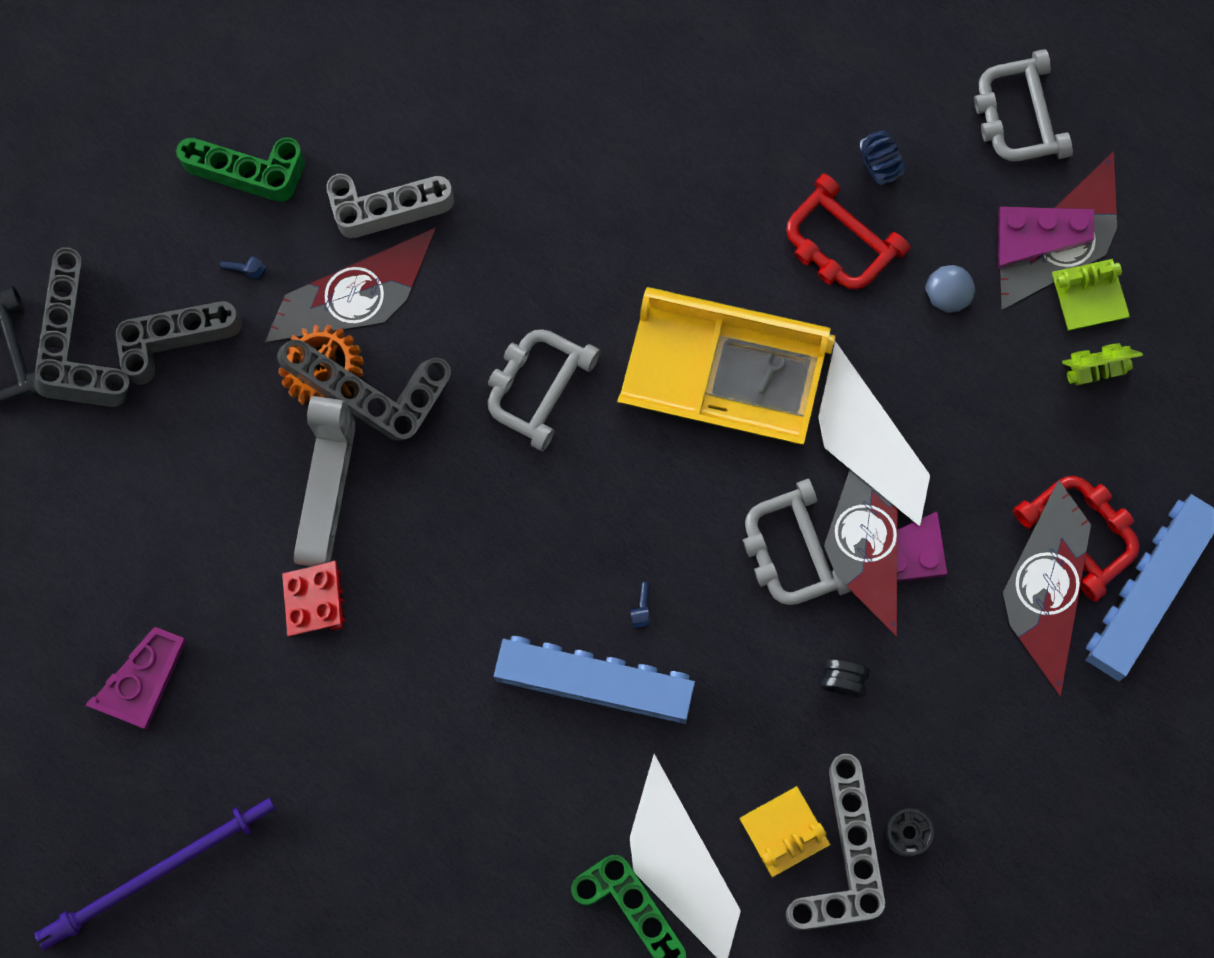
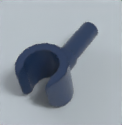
M250 256L246 265L221 261L220 268L243 272L252 279H258L266 267L260 259Z
M642 582L640 608L630 609L633 628L647 626L650 622L648 610L650 583Z

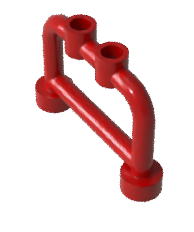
M825 173L814 182L816 190L792 214L787 222L786 231L788 238L798 248L794 255L804 265H808L811 261L821 268L817 272L818 276L828 285L837 281L847 289L856 290L864 288L878 276L895 256L902 259L911 249L909 243L896 232H892L885 241L881 240L837 203L833 198L841 191V188L832 177ZM819 204L880 254L860 276H849L835 260L829 259L814 242L805 239L799 233L800 224Z
M1066 476L1059 480L1066 490L1074 488L1081 492L1088 506L1102 515L1110 530L1116 535H1120L1127 546L1125 552L1104 570L1086 553L1083 569L1088 575L1081 580L1080 589L1090 600L1097 602L1107 593L1105 585L1133 563L1138 556L1139 540L1130 528L1134 523V519L1124 508L1116 512L1107 503L1112 499V495L1102 484L1094 488L1081 477ZM1057 482L1031 503L1022 501L1013 509L1015 517L1024 527L1030 529L1038 522Z

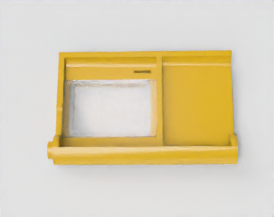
M647 287L642 301L640 322L617 402L804 445L825 353L832 354L835 335L830 334L831 328ZM770 353H775L771 361L772 367H778L782 359L785 358L787 363L785 369L775 373L764 394L758 393L757 389L768 368L766 357Z

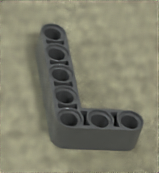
M72 248L58 249L52 259L35 369V389L37 393L46 398L117 407L125 402L128 393L129 378L125 372L116 368L67 361L80 277L81 256ZM68 264L73 268L63 269L60 267V265ZM66 292L67 294H69V296L60 297L57 296L55 293ZM54 319L63 320L65 324L56 325L53 324L51 321ZM49 347L59 348L61 352L51 353L46 349ZM52 375L57 380L48 382L42 379V377ZM77 380H85L89 383V385L81 387L76 385L74 382ZM110 384L118 385L121 388V390L111 391L106 386Z
M291 340L279 348L277 353V361L284 370L327 398L345 400L354 416L394 441L408 439L417 432L451 375L450 366L444 359L432 358L418 366L395 402L301 340ZM289 347H294L300 352L301 360L298 364L291 363L288 360L287 350ZM316 365L326 368L328 377L325 382L315 378L314 368ZM430 365L435 366L439 370V379L437 381H433L428 377L427 369ZM343 383H349L353 386L354 396L352 399H347L342 395L341 386ZM414 391L419 392L423 397V404L420 408L415 407L411 402V394ZM370 400L377 401L381 407L380 414L377 417L372 416L368 412L367 405ZM397 417L405 420L407 424L404 434L398 433L394 428V422Z

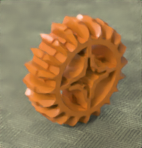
M327 324L324 331L321 332L319 326L314 325L313 333L310 334L306 329L302 328L303 337L300 339L292 335L291 340H301L313 348L322 346L318 351L334 362L337 358L335 354L340 350L345 355V369L357 377H363L364 372L359 367L364 364V360L361 356H358L361 350L358 345H353L354 339L352 336L344 337L342 329L339 328L333 333L332 327ZM289 347L287 350L288 360L291 363L298 364L301 360L300 352L294 347ZM282 367L279 368L280 376L285 377L282 380L284 388H290L288 391L289 395L292 398L298 396L300 404L304 405L308 400L310 401L312 396L327 398L306 383H302ZM316 367L314 368L315 378L325 382L328 377L326 368L322 370L320 367V371H317ZM343 383L341 393L351 398L352 394L349 387L353 386L349 383Z

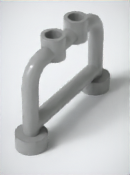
M1046 49L1034 51L1030 59L988 68L979 80L980 95L974 96V103L977 114L985 113L987 123L981 124L983 139L985 142L992 140L996 153L1008 161H1022L1056 154L1058 159H1063L1073 155L1069 133L1054 135L1039 75L1051 72L1050 58ZM1025 72L1043 144L1011 149L1004 140L1003 125L998 117L995 94L991 89V82L999 77Z
M544 329L528 333L519 345L512 342L504 354V359L509 361L504 371L495 369L488 381V385L493 387L488 398V410L492 417L498 422L531 438V446L543 452L554 435V429L545 425V420L577 366L590 372L596 365L601 350L590 344L582 348ZM537 342H545L567 353L569 356L530 423H527L504 411L500 406V401L503 395L511 388L519 368L527 361L532 346Z
M809 478L797 482V490L761 502L751 508L745 520L748 538L743 539V543L749 557L756 555L760 567L755 568L754 572L760 587L767 585L774 599L782 604L794 605L835 590L838 591L839 595L851 592L836 576L834 570H830L807 512L806 506L817 503L816 494ZM790 505L821 580L819 583L794 592H786L781 587L764 538L758 528V520L761 516Z

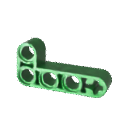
M287 137L275 143L268 161L196 138L182 140L176 150L180 162L188 173L278 202L291 198L305 166V158L300 145L296 140ZM295 153L292 159H283L286 154ZM220 162H228L224 168L215 169ZM248 171H256L254 176L244 178ZM276 180H285L281 186L272 187Z
M610 855L573 881L571 886L572 895L583 906L595 905L612 894L653 958L665 957L661 946L654 951L651 945L661 942L667 934L672 939L666 942L669 949L680 952L677 958H686L684 947L623 857ZM613 862H618L624 867V875L619 880H610L605 874L607 866ZM590 881L596 885V894L591 899L579 897L578 887L582 882ZM632 890L640 892L643 896L642 905L636 909H630L624 904L625 895ZM648 919H656L662 925L661 933L655 938L647 937L643 933V924Z

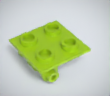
M1113 259L1052 272L1068 331L1130 317L1118 278L1122 274L1119 263L1114 264Z
M1117 343L1103 346L1102 352L1091 354L1090 350L1072 353V359L1063 360L1062 364L1070 366L1072 371L1067 372L1069 383L1081 385L1093 382V379L1094 381L1100 380L1098 366H1100L1104 379H1108L1109 376L1126 375L1129 370L1133 369L1130 358L1143 356L1142 352L1132 350L1130 346L1121 347V344Z

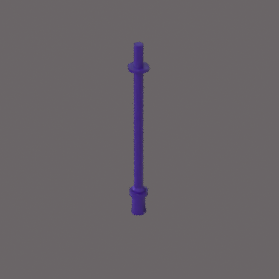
M269 797L244 813L238 807L234 808V819L78 912L65 911L61 913L58 920L34 933L37 941L47 935H51L50 938L39 944L40 947L46 951L68 936L75 937L80 933L79 930L85 922L242 829L247 835L251 834L250 824L276 809L273 801Z

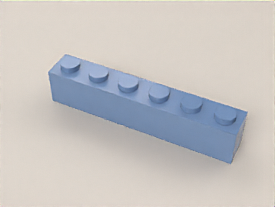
M1192 494L1184 502L1181 500L1176 502L1168 515L1173 518L1168 528L1162 526L1152 541L1156 544L1152 554L1150 555L1146 552L1136 566V569L1140 571L1135 581L1129 579L1119 594L1124 599L1118 608L1115 606L1110 608L1102 621L1107 624L1101 635L1096 632L1086 647L1090 653L1085 661L1117 681L1125 678L1214 534V508Z
M512 636L511 640L502 639L493 676L496 682L682 724L687 722L695 681L689 680L690 676L685 673L671 671L669 676L657 673L658 669L649 665L639 664L638 668L625 666L626 661L618 658L607 657L606 661L593 659L594 654L582 650H575L574 654L561 652L562 647L555 644L543 643V647L530 645L531 640L519 636Z

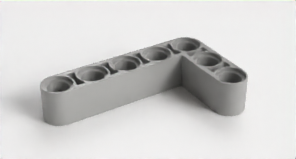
M312 396L308 406L307 422L316 437L294 551V563L305 566H315L331 561L355 434V419L345 400Z
M851 754L837 756L829 768L849 891L803 897L794 900L787 908L786 919L788 924L796 930H809L868 921L878 917L885 908V898L862 768L859 760ZM842 762L850 764L854 770L853 777L849 779L841 778L837 774L836 766ZM847 795L855 796L860 803L858 811H846L842 805L843 797ZM858 828L864 832L865 842L863 845L855 846L849 841L848 832L850 829ZM863 861L870 866L871 875L868 879H860L855 875L854 865L856 862ZM864 895H870L876 899L877 909L872 914L865 913L860 907V899ZM837 900L842 903L844 913L841 918L834 919L827 914L826 905L829 901ZM804 905L808 907L811 912V918L808 923L800 924L793 918L795 906Z

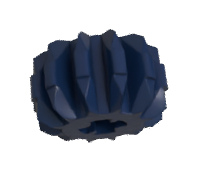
M884 130L877 133L874 132L860 141V151L863 155V160L876 183L880 185L891 183L904 175L905 165L902 156L895 144L894 138L891 137L889 132Z

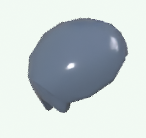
M948 265L940 267L929 275L925 291L928 293L934 307L946 313L960 312L971 304L975 294V285L972 276L964 268Z

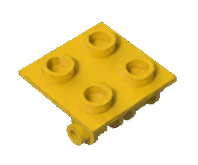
M797 786L739 818L772 877L830 845L825 836L824 828L815 819Z

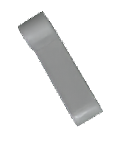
M336 174L327 182V193L334 218L341 234L348 238H357L449 211L454 204L451 184L445 177L441 176L430 177L362 197L358 196L353 180L346 174ZM340 189H349V192L344 196L336 195ZM442 192L443 196L437 197L436 193ZM426 195V202L423 201L422 196ZM406 200H416V203L411 207L403 206ZM383 207L387 209L382 215L373 214L378 208ZM349 216L357 217L351 224L343 223Z

